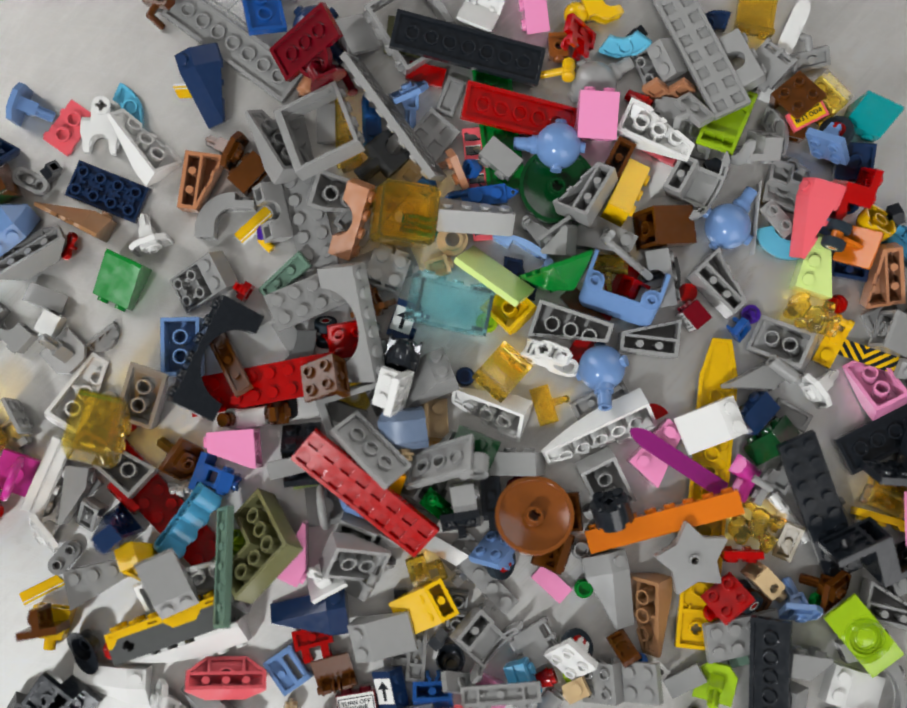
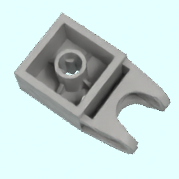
M345 511L343 512L336 532L353 534L383 548H401L366 519L359 518ZM392 555L389 559L390 563H387L385 569L394 568L396 560Z

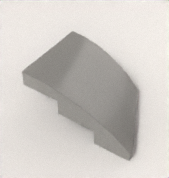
M781 154L780 161H772V164H769L760 203L766 204L773 198L782 210L794 214L799 185L803 177H810L811 171L804 165H801L794 157L790 158L787 154Z

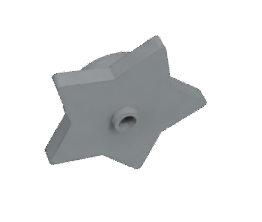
M687 521L683 522L677 537L671 541L669 546L654 554L658 561L671 570L673 589L676 594L682 593L697 582L721 583L717 560L727 543V538L725 536L701 535Z

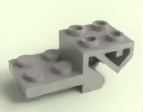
M618 657L612 658L610 664H607L602 658L595 659L599 663L597 669L583 675L592 695L583 698V702L615 706L623 702L651 705L663 704L660 663L636 661L624 668Z

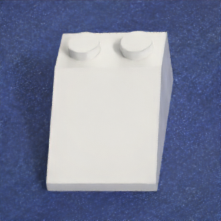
M734 396L721 398L674 418L688 455L748 433Z
M834 661L825 671L818 697L825 703L840 708H877L886 678L879 675L872 678L866 671Z

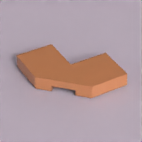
M656 77L644 84L642 91L646 95L651 96L652 100L662 99V96L679 98L688 92L693 94L696 92V87L685 77L670 86Z

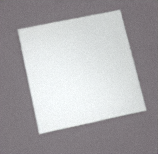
M663 162L647 165L650 167L648 175L651 177L647 185L651 199L667 196L663 185L673 167Z

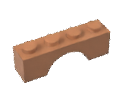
M357 178L347 181L343 200L351 209L352 224L347 231H339L332 236L329 254L347 261L359 255L361 249L359 246L360 239H363L366 231L364 225L371 214L369 207L376 196V192H374L375 185Z

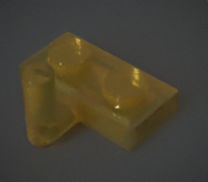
M598 254L593 266L594 270L604 274V290L611 293L612 274H628L629 264L619 255Z
M548 384L529 390L539 426L559 421L554 406L568 403L570 400L569 396L564 395L552 399Z
M423 553L405 559L413 588L432 582L429 571L437 568L442 580L448 578L441 559L426 563Z

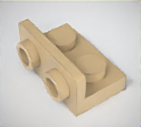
M447 398L434 399L420 405L423 406L428 438L445 437L449 433Z

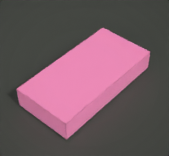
M539 566L531 575V578L559 604L573 590L557 574L544 567Z

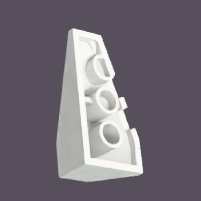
M124 108L107 114L135 173L145 186L160 182L183 164L182 160L168 144L163 145L156 139L157 135L153 132L151 134L142 127V123Z
M92 352L44 412L45 418L61 429L78 435L91 417L109 362Z
M74 662L73 675L90 689L129 704L149 705L152 685V664L121 663L114 666L113 663H99L97 672L91 675L83 672L77 663Z

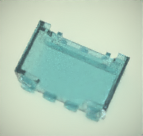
M418 270L417 273H413L403 320L469 336H486L495 292L480 283L478 285L470 284V286H466L460 280L446 281L447 277L435 275L436 272L431 270Z

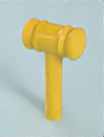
M567 57L563 60L562 67L541 71L540 79L562 75L564 82H572L575 79V60Z

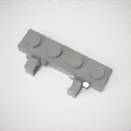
M465 545L460 549V551L468 556L471 553ZM469 557L457 565L458 568L455 570L457 575L451 580L452 583L458 588L465 580L468 582L472 581L485 594L483 597L486 600L478 608H481L486 614L491 609L495 611L499 608L506 615L519 602L498 579L492 578L488 574L485 566L471 562Z
M428 629L415 635L418 645L417 650L391 657V665L402 666V670H405V682H425Z
M540 681L460 686L461 706L463 708H491V706L500 705L531 708V703H542Z

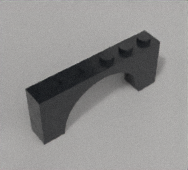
M219 295L213 299L210 305L212 309L209 315L207 314L202 321L203 327L193 339L194 345L192 349L187 351L184 357L186 361L183 367L178 369L175 376L177 379L174 385L169 387L166 394L168 396L166 401L214 422L222 404L215 400L204 386L201 376V362L204 352L217 336L227 331L240 330L249 334H256L264 318L259 313L225 295Z

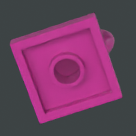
M4 448L0 457V489H3L0 499L7 501L11 493L25 497L41 460Z

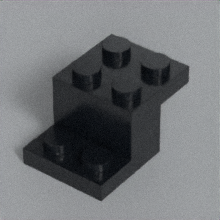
M321 422L284 425L282 427L280 449L282 459L292 457L315 428L322 433ZM307 472L283 478L284 488L321 484Z
M44 672L21 704L25 708H97L102 698L74 675H71L61 684L47 672Z

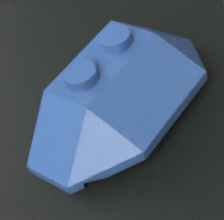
M0 204V257L27 238L40 221L39 215L28 204Z

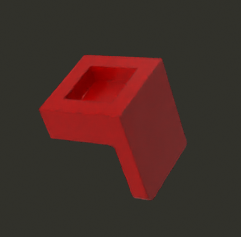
M624 275L616 293L635 300L640 288L650 290L651 286L636 278Z

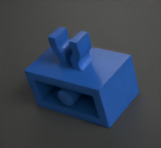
M426 670V682H413V705L433 703L434 708L454 707V693H445L442 690L440 670H437V676L434 678V681L430 677V671Z

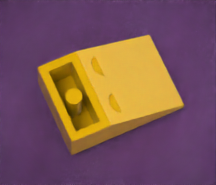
M440 575L388 603L393 613L409 611L415 635L459 614Z

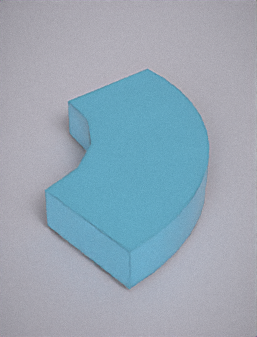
M638 30L626 37H616L610 34L598 51L614 58L635 56L646 50L652 44V40Z
M120 83L112 100L140 121L143 127L144 110L139 98L129 87Z
M773 226L757 229L756 241L764 251L781 260L793 261L800 259L789 256L791 240L781 238L775 232Z

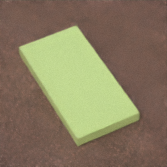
M474 245L458 255L453 262L514 307L528 298L535 290L531 285L521 280Z

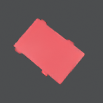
M72 99L65 109L62 108L59 112L61 113L60 116L52 124L49 131L43 134V140L66 156L73 153V149L81 139V118L91 117V112Z

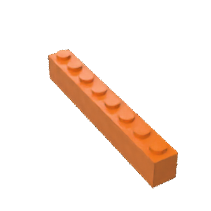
M726 487L721 489V493H704L701 495L702 498L694 500V497L683 499V503L675 505L674 502L663 505L664 508L658 510L655 507L644 510L645 513L639 515L634 512L633 522L631 524L628 522L625 529L614 533H606L603 529L598 530L595 523L589 524L584 532L590 553L595 554L677 532L684 521H687L692 527L745 514L739 491L732 487Z

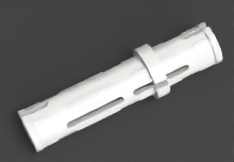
M777 490L767 495L766 498L774 506L778 516H781L785 522L789 520L803 526L791 511V506L781 498ZM806 530L800 541L801 544L810 541Z

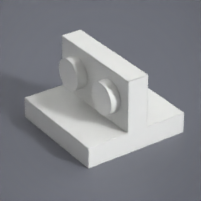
M386 366L380 368L372 404L384 408L383 415L391 417L406 407L414 371L407 369L399 372Z

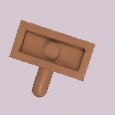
M452 148L446 150L447 158L438 163L442 170L447 167L449 170H453L454 174L451 177L455 185L459 184L462 190L469 188L456 153Z

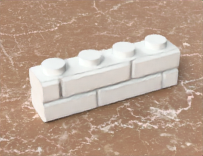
M59 436L51 437L22 503V510L39 517H45L52 513L55 507L54 499L62 491L63 486L61 483L64 479L65 466L70 465L71 460H75L78 453L70 445L71 441Z

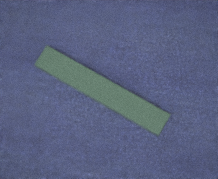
M229 505L217 508L213 629L230 628L234 506Z

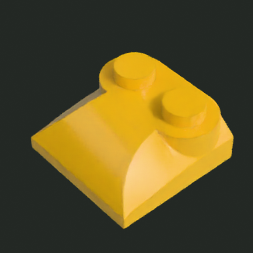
M496 294L482 309L506 333L511 335L519 331L534 315L537 307L528 298L514 307Z

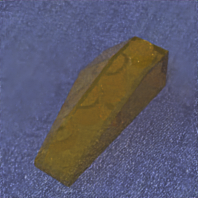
M335 99V144L337 148L352 141L353 137L338 99ZM361 153L337 164V168L342 169L343 173L355 170L363 163Z

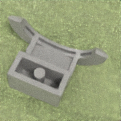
M748 130L746 142L743 146H737L734 154H729L731 164H754L755 161L772 164V161H780L784 138L765 130Z
M726 151L722 158L719 174L701 167L699 160L689 157L687 162L677 160L663 188L666 195L698 208L692 211L689 217L690 220H696L704 216L716 200L730 168L729 153Z
M473 606L450 634L449 638L476 662L470 674V681L473 684L483 679V672L487 664L499 648L512 636L520 633L523 626L522 620L513 622L501 631L494 625L495 621L481 608Z

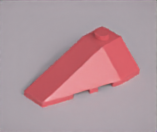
M803 177L796 194L790 257L806 258L818 240V232L822 226L826 227L829 223L827 221L829 215L840 206L847 188L846 186L817 177Z

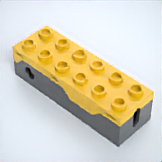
M214 589L208 591L203 597L199 594V604L163 620L155 611L148 614L147 617L143 614L133 618L128 624L127 621H124L109 628L110 632L104 635L106 641L103 646L105 657L112 660L113 665L116 666L216 630L213 629ZM231 607V622H232V621L235 619V616H234V613H233V610H232V607Z

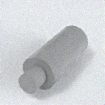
M773 354L767 360L766 365L790 384H801L803 379L799 377L800 373L779 356Z

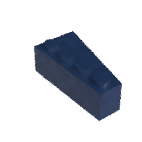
M119 502L102 517L91 540L94 543L93 547L95 550L105 555L120 548V545L125 542L134 541L145 530L129 510Z

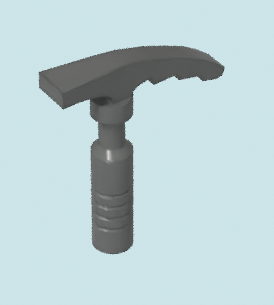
M674 257V267L672 270H676L677 281L675 289H679L681 273L678 259ZM661 271L652 273V280H647L643 276H640L639 280L647 283L660 279L664 275Z

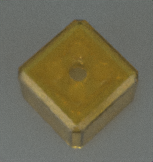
M388 178L375 188L376 196L372 203L369 238L372 242L417 249L429 246L435 242L441 191L437 186ZM396 212L403 213V222L396 221Z
M82 388L78 390L61 442V447L68 460L109 469L117 466L120 454H123L125 450V437L129 435L132 425L130 423L131 416L128 404L124 398Z

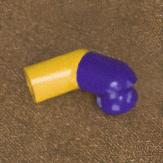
M260 225L257 228V241L266 251L271 253L276 246L273 243L264 242Z

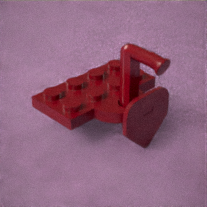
M320 2L269 49L286 81L291 82L302 73L304 76L311 78L310 91L313 92L333 81L338 83L340 80H343L349 96L358 94V89L345 68L332 64L330 47L344 35L326 3Z

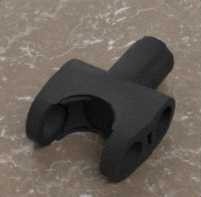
M389 129L375 136L364 146L366 150L364 153L368 156V159L354 170V173L360 180L368 182L378 172H381L386 179H389L410 159L409 151L399 155H392L387 151L386 144L394 134Z

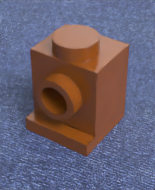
M565 32L548 33V61L562 63L569 56L568 50L564 51L562 48L557 49L555 47L561 45L562 40L567 36Z

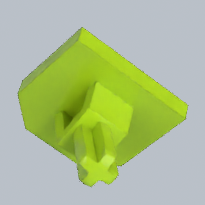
M706 662L700 667L708 681L694 688L692 696L707 700L706 705L709 708H718L719 704L731 707L738 677L731 666L719 662L711 664Z

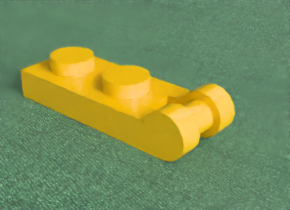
M839 313L834 316L811 359L827 369H830L855 324L851 319L846 320L842 318L843 315ZM838 324L844 327L842 332L836 329Z
M851 506L850 514L856 515L855 519L862 521L871 517L882 527H886L889 524L892 529L905 532V520Z

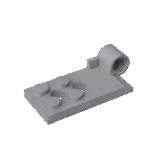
M473 434L411 451L414 452V456H412L413 461H410L412 467L406 472L405 488L413 490L457 477L461 480L470 478L476 480L486 479L489 473V456L481 452L473 453Z

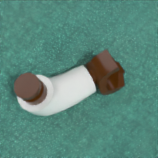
M287 401L251 408H229L217 416V423L220 427L236 430L256 428L268 423L271 425L287 424L291 416V408H288Z

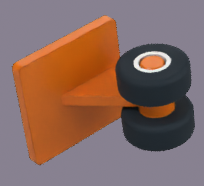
M830 219L827 229L831 231V234L823 236L821 245L826 249L835 251L832 259L836 262L868 270L871 269L884 234L879 231L853 226L840 219Z

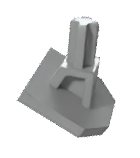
M66 327L55 339L46 333L39 336L38 342L45 347L39 354L57 374H73L86 361L87 347L69 327Z

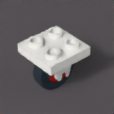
M579 628L566 631L561 638V642L547 649L544 654L551 664L555 665L571 681L596 670L599 665L592 657L594 649L591 638L585 631Z

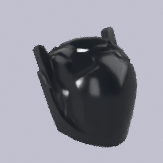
M391 334L386 348L385 366L399 372L409 369L414 371L415 374L420 363L423 342H420L418 345L415 341L408 338H397L394 340Z

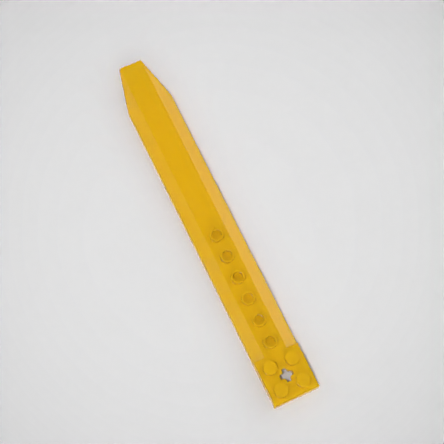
M711 339L699 373L696 409L724 397L734 396L736 401L737 389H721L720 386L738 376L731 339ZM733 439L692 454V460L727 482V487H729ZM689 479L688 498L694 497V500L702 498V494L709 492ZM726 519L693 528L701 535L725 536ZM719 556L717 563L721 577L723 558ZM697 582L679 594L674 640L675 647L705 650L702 623L711 621L706 620L703 616V609L707 604L701 599V595L715 583ZM694 624H697L698 627H701V630H698L697 634H694L693 630H691V627L694 626Z

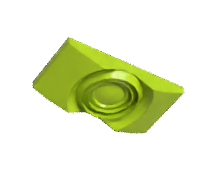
M748 91L747 94L751 100L750 105L703 126L696 139V144L724 153L727 151L730 155H733L749 120L758 94Z
M855 593L823 616L824 620L872 678L905 655Z

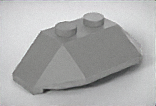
M57 225L55 227L41 228L0 257V279L28 280L60 261L65 242L61 227Z

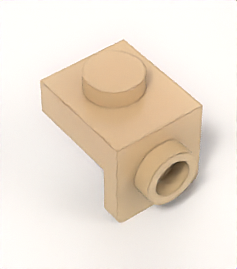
M446 253L424 262L430 281L452 274L451 268H454L451 257L447 258Z
M584 676L561 686L562 695L569 702V705L592 695Z

